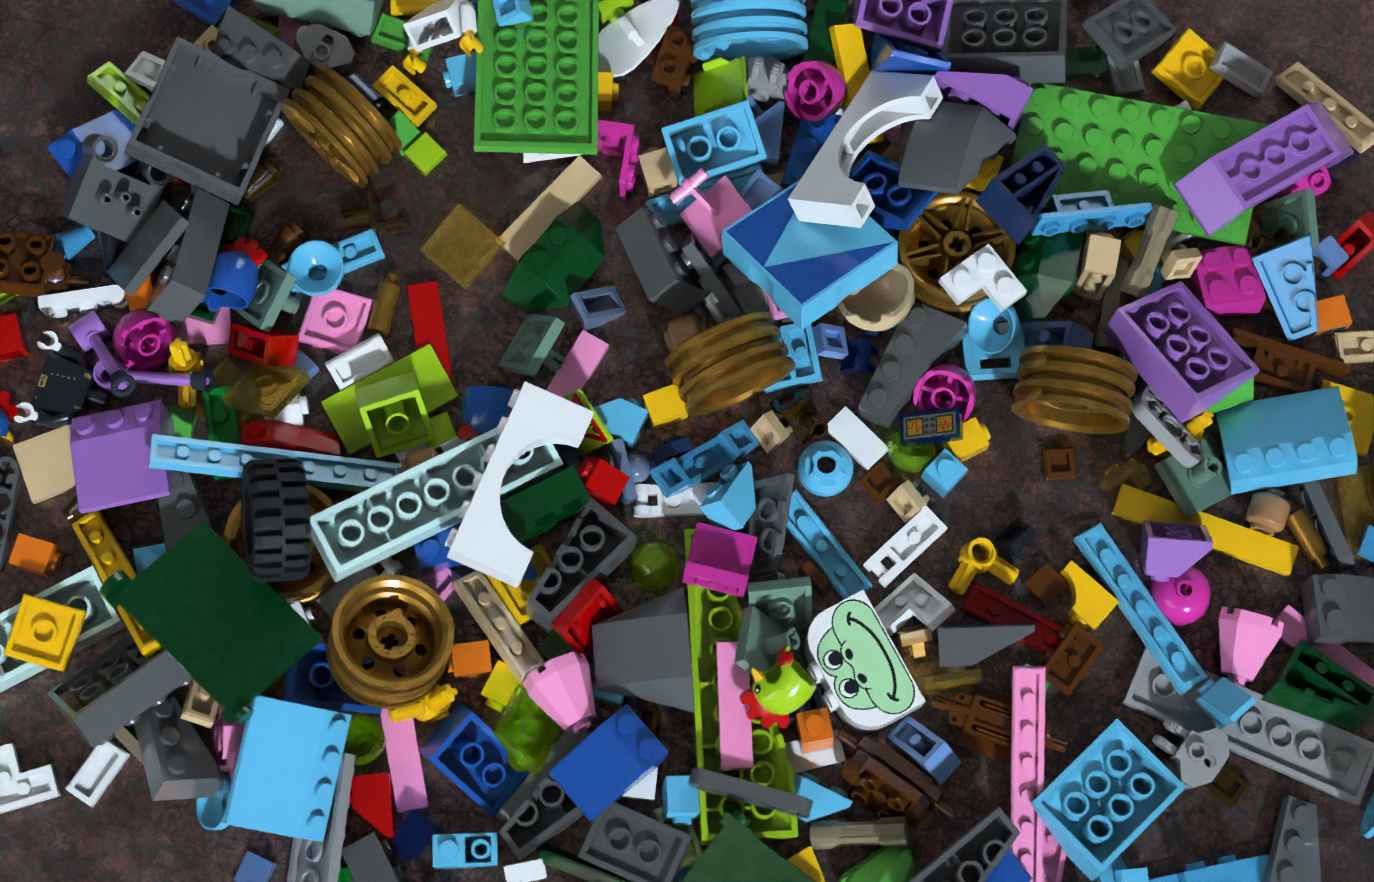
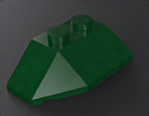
M577 202L559 214L518 263L501 296L524 314L568 306L571 303L570 296L583 288L605 260L600 220Z
M1029 231L1021 243L1017 244L1011 271L1027 290L1026 295L1014 303L1020 323L1047 321L1053 314L1051 311L1059 306L1077 284L1086 239L1085 232H1064L1053 236H1032L1031 231Z

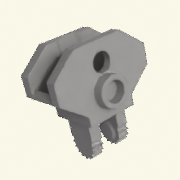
M318 23L300 27L294 39L293 49L311 62L307 71L308 74L317 77L315 69L320 64L330 67L340 75L349 72L353 64L355 51L345 35Z
M756 55V57H746L747 85L750 96L754 100L770 105H775L780 101L785 102L784 106H788L784 90L788 89L789 80H786L791 70L785 67V64L781 63L779 59L772 56L760 57Z
M1166 718L1163 723L1164 727L1179 737L1181 741L1176 747L1163 736L1155 734L1152 742L1170 755L1169 759L1174 762L1175 776L1186 786V790L1212 782L1230 756L1228 735L1218 728L1196 733L1194 730L1187 731L1176 722ZM1205 758H1206V759L1209 761V763H1210L1209 767L1206 766L1205 763H1204V759H1205Z

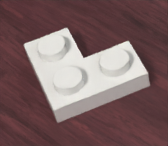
M989 243L943 275L938 281L957 306L980 289H983L1000 312L1007 309L1027 293L1025 287Z
M913 573L874 608L890 636L913 616L919 619L931 631H934L956 611L952 603L916 573Z
M10 743L0 746V814L61 796L54 765L49 764L22 773L15 744Z

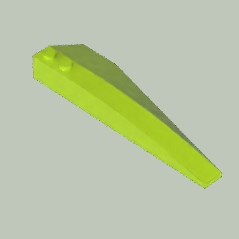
M684 529L685 567L695 529ZM686 583L694 694V713H692L695 768L709 770L796 794L794 770L791 761H789L785 748L786 745L778 724L773 723L769 728L763 727L760 723V717L751 720L753 769L720 770L716 642H738L743 612L740 609L737 596ZM749 674V675H750V688H752L753 683H754V679H753V676H752L751 674ZM699 790L700 814L698 816L700 846H708L724 826L719 820L726 811L733 814L735 810H739L751 820L748 827L753 830L752 834L761 841L798 837L796 816Z

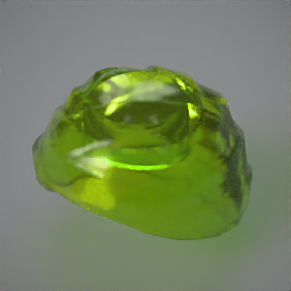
M899 430L892 433L889 438V458L897 469L905 473H917L928 467L935 458V445L927 437L904 440V432Z
M646 541L637 545L630 553L628 560L630 577L639 587L645 590L659 591L664 589L675 580L678 574L677 557L674 551L663 542Z
M367 717L351 718L343 753L355 755L354 765H366L376 760L386 744L383 728L379 723Z

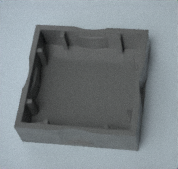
M177 36L149 100L145 104L128 140L124 154L238 205L282 110L280 103L287 98L291 89L252 71L235 67L221 59L218 55Z

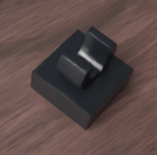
M1016 519L994 539L1000 549L1022 561L1026 558L1021 550L1026 545L1034 550L1037 548V544L1033 540L1037 536L1036 532L1030 525Z

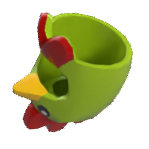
M788 644L781 648L777 655V662L770 670L762 672L754 667L751 669L754 679L753 686L740 694V702L748 705L745 711L747 718L754 720L760 717L761 725L766 728L771 727L773 723H778L780 728H786L790 722L789 714L804 705L817 688L810 675L793 658L794 655L790 652L791 647Z

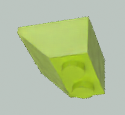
M414 371L355 389L358 408L377 458L436 440Z

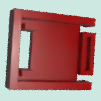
M592 578L550 625L572 651L577 652L578 655L584 653L590 664L592 659L584 650L587 648L594 654L592 625L624 611L604 585L595 578Z

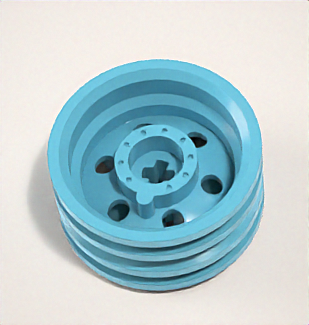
M690 0V6L694 10L691 13V22L697 26L692 31V40L696 43L693 45V55L707 62L719 57L731 61L742 56L756 57L757 55L760 57L772 56L783 60L800 55L808 49V39L805 37L808 32L807 24L801 21L807 14L806 6L803 4L806 0Z

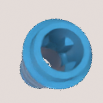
M79 225L53 235L56 236L57 241L55 252L62 254L66 261L71 260L90 241L95 239L92 230L84 225Z

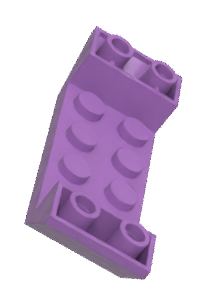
M1309 103L1209 158L1175 183L1174 188L1208 237L1231 224L1244 211L1326 165L1330 168L1351 156L1354 151L1321 103Z

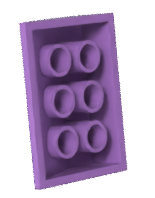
M1182 281L1118 308L1103 331L1125 359L1137 368L1138 374L1181 423L1203 413L1260 371Z

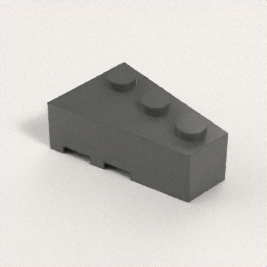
M641 207L615 228L649 301L685 314L709 295L698 281L700 276L695 268L690 270L680 256L683 250L667 227L666 220L659 212H652Z
M167 697L161 704L151 706L141 713V717L134 723L152 801L214 797L225 776L191 722L180 718L182 708L175 697Z

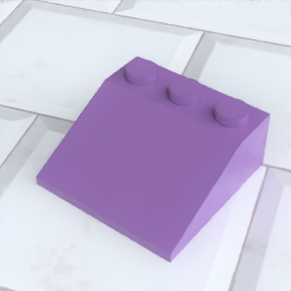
M937 71L934 76L943 97L942 102L983 106L1013 132L1021 121V117L1033 92V88L1029 87L1025 80L1019 77L1012 78L1006 74ZM1008 143L1003 145L1001 148L1005 149Z
M161 399L72 418L70 447L78 509L81 514L171 495L172 470L148 468L152 434L174 436V421Z

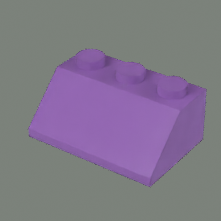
M855 0L853 7L854 26L941 51L953 0Z
M1143 521L1140 559L1145 575H1150L1151 580L1166 582L1170 581V577L1178 578L1213 549V540L1206 525Z

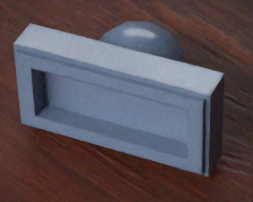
M623 438L609 443L605 450L609 464L630 477L618 498V502L622 506L631 504L638 498L634 484H640L647 480L650 475V463L647 458L640 454L627 456Z

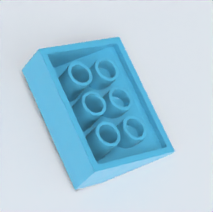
M1338 386L1249 401L1215 413L1231 494L1357 474L1358 459Z
M258 695L251 706L254 712L245 723L223 823L323 842L351 715Z
M1116 719L1031 805L1068 858L1093 881L1174 801L1186 786L1122 722Z

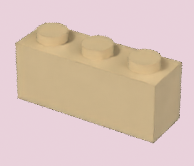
M1103 232L1095 233V235L1090 234L1084 245L1077 284L1072 290L1073 292L1086 298L1096 300L1102 298L1116 275L1121 240L1114 239L1113 235Z

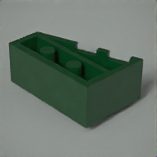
M574 465L527 489L515 492L509 498L501 501L500 506L507 528L514 538L521 543L574 520L591 497Z
M1300 639L1282 659L1261 700L1353 732L1370 716L1374 708V688Z

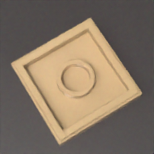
M71 424L12 445L28 493L34 504L76 489L70 447Z

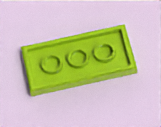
M430 344L321 401L350 457L372 446L358 408L355 389L414 371L428 414L459 399L456 390Z

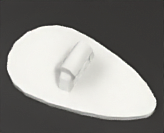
M649 0L602 29L599 33L598 72L613 73V78L624 76L634 70L658 44L666 33L667 27L672 24L679 7V1Z

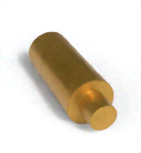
M387 273L385 282H379L367 330L376 334L379 333L380 335L389 334L401 287L397 285L399 275Z
M1303 508L1288 516L1286 524L1309 562L1314 560L1319 570L1329 566L1330 562L1325 555L1329 550L1305 509Z

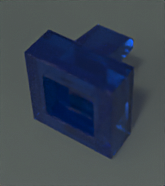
M865 338L846 341L849 355L842 359L840 371L848 374L875 372L876 367L869 364L870 357L878 356L879 353L872 346L873 341Z

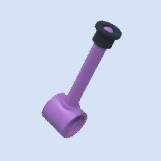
M95 310L69 325L70 332L84 352L91 348L94 349L110 375L109 381L113 394L118 397H125L131 394L136 387V381L131 375L120 369L103 342L111 334Z
M114 358L120 369L131 375L136 383L191 386L193 390H202L203 393H210L213 388L214 377L211 369L206 368L203 371H193L192 374L132 371L131 368H128L125 364ZM99 360L94 366L93 378L98 385L113 393L109 381L110 375Z

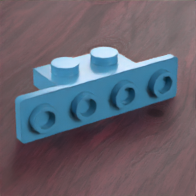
M1108 190L1052 195L1048 202L1052 212L1039 214V218L1030 231L1032 236H1053L1057 233H1081L1085 230L1093 229L1109 230L1122 226L1133 228L1142 225L1153 208L1150 202L1114 206Z
M1235 854L1216 858L1218 865L1205 867L1204 861L1185 865V872L1150 879L1149 882H1263L1269 854L1236 860Z

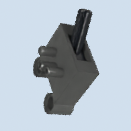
M94 133L88 135L83 141V155L58 215L98 231L103 274L110 277L107 271L120 255L118 240L127 244L130 243L155 211L164 186L170 183L173 176L159 170L157 178L152 179L150 172L153 166L142 161L137 166V176L140 181L104 166L105 163H109L117 157L119 151L118 143L111 136ZM102 140L105 144V151L102 155L98 156L95 148L97 143Z

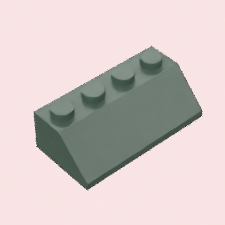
M254 0L253 9L260 10L267 16L275 17L282 15L290 17L292 21L297 23H319L332 30L338 28L349 31L353 36L364 37L366 35L370 36L375 29L384 0Z

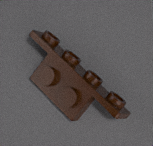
M1247 327L1232 328L1228 333L1238 345L1254 350L1252 361L1260 369L1259 373L1254 376V381L1294 394L1309 391L1315 370L1343 378L1351 369V365L1344 363V360L1338 356L1326 355L1325 357L1315 354V351L1310 347L1301 345L1296 347L1285 344V341L1279 337H1262L1256 335L1253 329Z

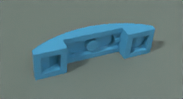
M743 419L721 431L715 438L675 459L674 457L650 470L649 474L666 498L672 497L719 473L729 464L735 463L756 449L760 442Z

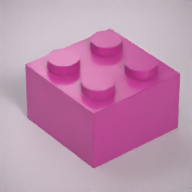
M1249 243L1245 244V246L1233 245L1199 250L1203 257L1189 279L1194 296L1215 319L1259 313L1266 300L1263 283L1252 260V257L1256 254L1251 252Z

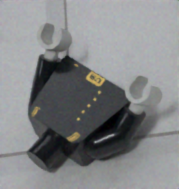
M43 331L44 334L51 338V342L46 346L44 343L37 341V346L41 349H53V353L48 352L31 404L23 402L15 406L23 408L26 412V417L15 416L14 420L18 423L31 420L33 424L57 429L70 425L72 418L88 415L91 406L106 409L110 402L111 393L97 388L98 384L93 378V365L78 349L62 340L58 342V337L54 332Z

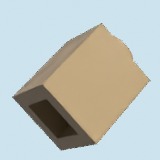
M659 147L648 148L642 152V155H638L639 170L649 198L675 191L678 188V180L667 147L659 149Z

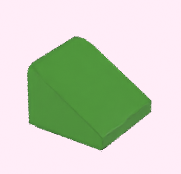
M398 110L387 122L403 145V149L399 152L403 157L404 152L423 134Z
M164 405L174 421V437L192 439L197 419L195 411Z

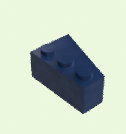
M1044 144L994 177L976 200V203L1019 245L1039 218L1038 215L1046 205L1048 197L1055 188L1066 165Z

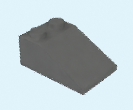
M1349 574L1311 575L1300 584L1309 645L1374 643V578Z
M1032 623L938 626L939 667H945L947 673L965 672V666H972L1035 632V625Z

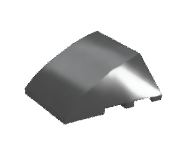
M941 101L930 119H918L901 123L898 185L905 188L958 194L981 172L980 167L989 159L994 160L999 155L998 150L1006 143L1011 144L1016 139V134L983 106Z
M684 587L592 625L596 688L598 690L634 699L638 698L694 713L693 675Z

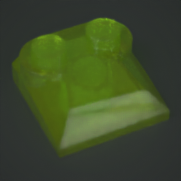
M520 684L516 686L493 734L507 750V759L511 767L518 772L528 771L531 775L541 772L562 728L530 698L527 690Z

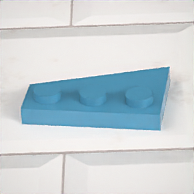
M1310 233L1254 255L1252 260L1288 342L1318 331L1319 321L1312 234Z

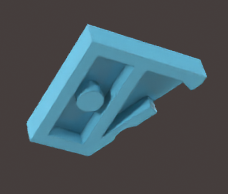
M795 323L780 326L781 338L778 342L787 345L789 349L787 356L793 358L795 368L784 379L764 389L765 393L823 381L812 323L803 330Z

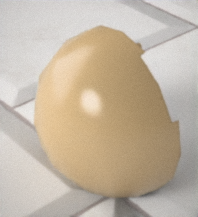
M897 262V266L872 283L846 296L838 304V307L845 319L858 328L876 332L888 330L903 321L915 301L914 278L906 267Z

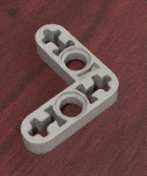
M1143 380L1132 400L1134 415L1180 464L1186 468H1192L1205 457L1201 444L1171 414L1162 400Z

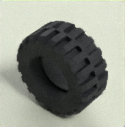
M294 457L248 461L244 464L242 472L241 508L243 541L249 576L258 583L301 580L308 575L310 570L309 564L311 563L310 505L304 466L300 460Z

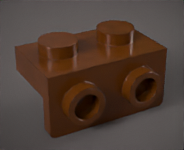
M669 25L666 29L652 74V81L668 86L669 97L680 100L683 90L688 91L690 88L693 74L689 73L691 63L697 64L698 58L693 55V45L696 43L692 40V31Z
M1079 621L1075 622L1072 626L1066 624L1056 637L1060 641L1054 651L1048 649L1037 663L1040 666L1046 667L1045 681L1067 697L1070 696L1106 646L1081 628L1083 624Z

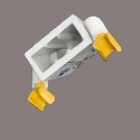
M442 0L436 2L403 24L409 36L407 50L410 53L404 58L402 65L412 75H415L416 70L419 73H423L426 68V62L418 57L423 49L459 38L462 35L464 36L461 38L459 46L469 57H471V50L473 48L479 54L483 51V45L474 36L477 33L476 10L474 5L468 0Z

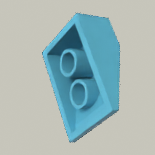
M748 100L661 128L679 186L682 185L681 181L685 177L689 179L701 167L710 176L705 180L708 181L767 159Z

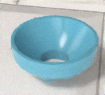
M314 240L301 244L294 250L288 261V272L297 277L294 286L309 296H323L331 293L341 283L344 275V263L339 251L324 241ZM321 265L327 269V275L323 280L314 281L310 278V270L314 266Z
M990 298L976 304L968 319L970 339L977 349L986 354H999L1009 350L1015 344L1020 332L1019 317L1014 307L1011 305L1000 312ZM1002 316L1007 319L1009 324L1008 331L1004 335L999 332L997 327L998 320Z
M826 440L817 441L804 449L797 463V474L801 484L812 494L823 497L834 496L842 492L850 483L853 475V463L847 450L840 444ZM825 456L832 458L836 465L835 470L828 474L822 473L817 467V461Z
M223 773L225 779L214 797L197 798L196 800L198 820L203 828L207 830H222L228 826V824L223 823L232 784L230 775L227 773Z

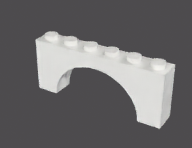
M870 72L788 198L798 221L856 228L863 226L875 204L866 184L849 178L851 166L860 151L882 132L904 122L930 119L943 99L934 75Z
M526 381L521 391L514 389L507 405L513 408L509 418L502 416L495 432L500 435L497 445L495 446L490 443L483 458V461L488 463L484 474L477 472L470 488L476 491L472 501L470 502L465 499L458 514V517L463 519L459 530L452 528L445 543V546L450 547L447 555L448 558L518 588L533 551L520 544L505 524L500 506V490L503 477L520 456L539 446L564 444L578 448L594 414V411Z

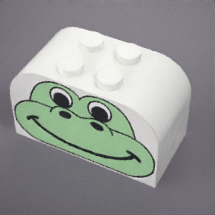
M864 590L824 610L812 621L804 643L805 655L809 662V667H807L808 674L815 684L820 683L825 691L822 699L830 712L835 710L840 720L848 728L860 733H873L920 709L926 702Z

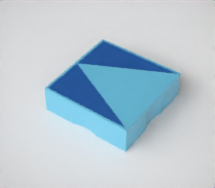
M798 180L722 230L723 254L750 281L763 288L773 303L803 330L835 308L846 296L866 287L897 266L898 242L870 216H868L861 228L798 221L788 200L800 181Z

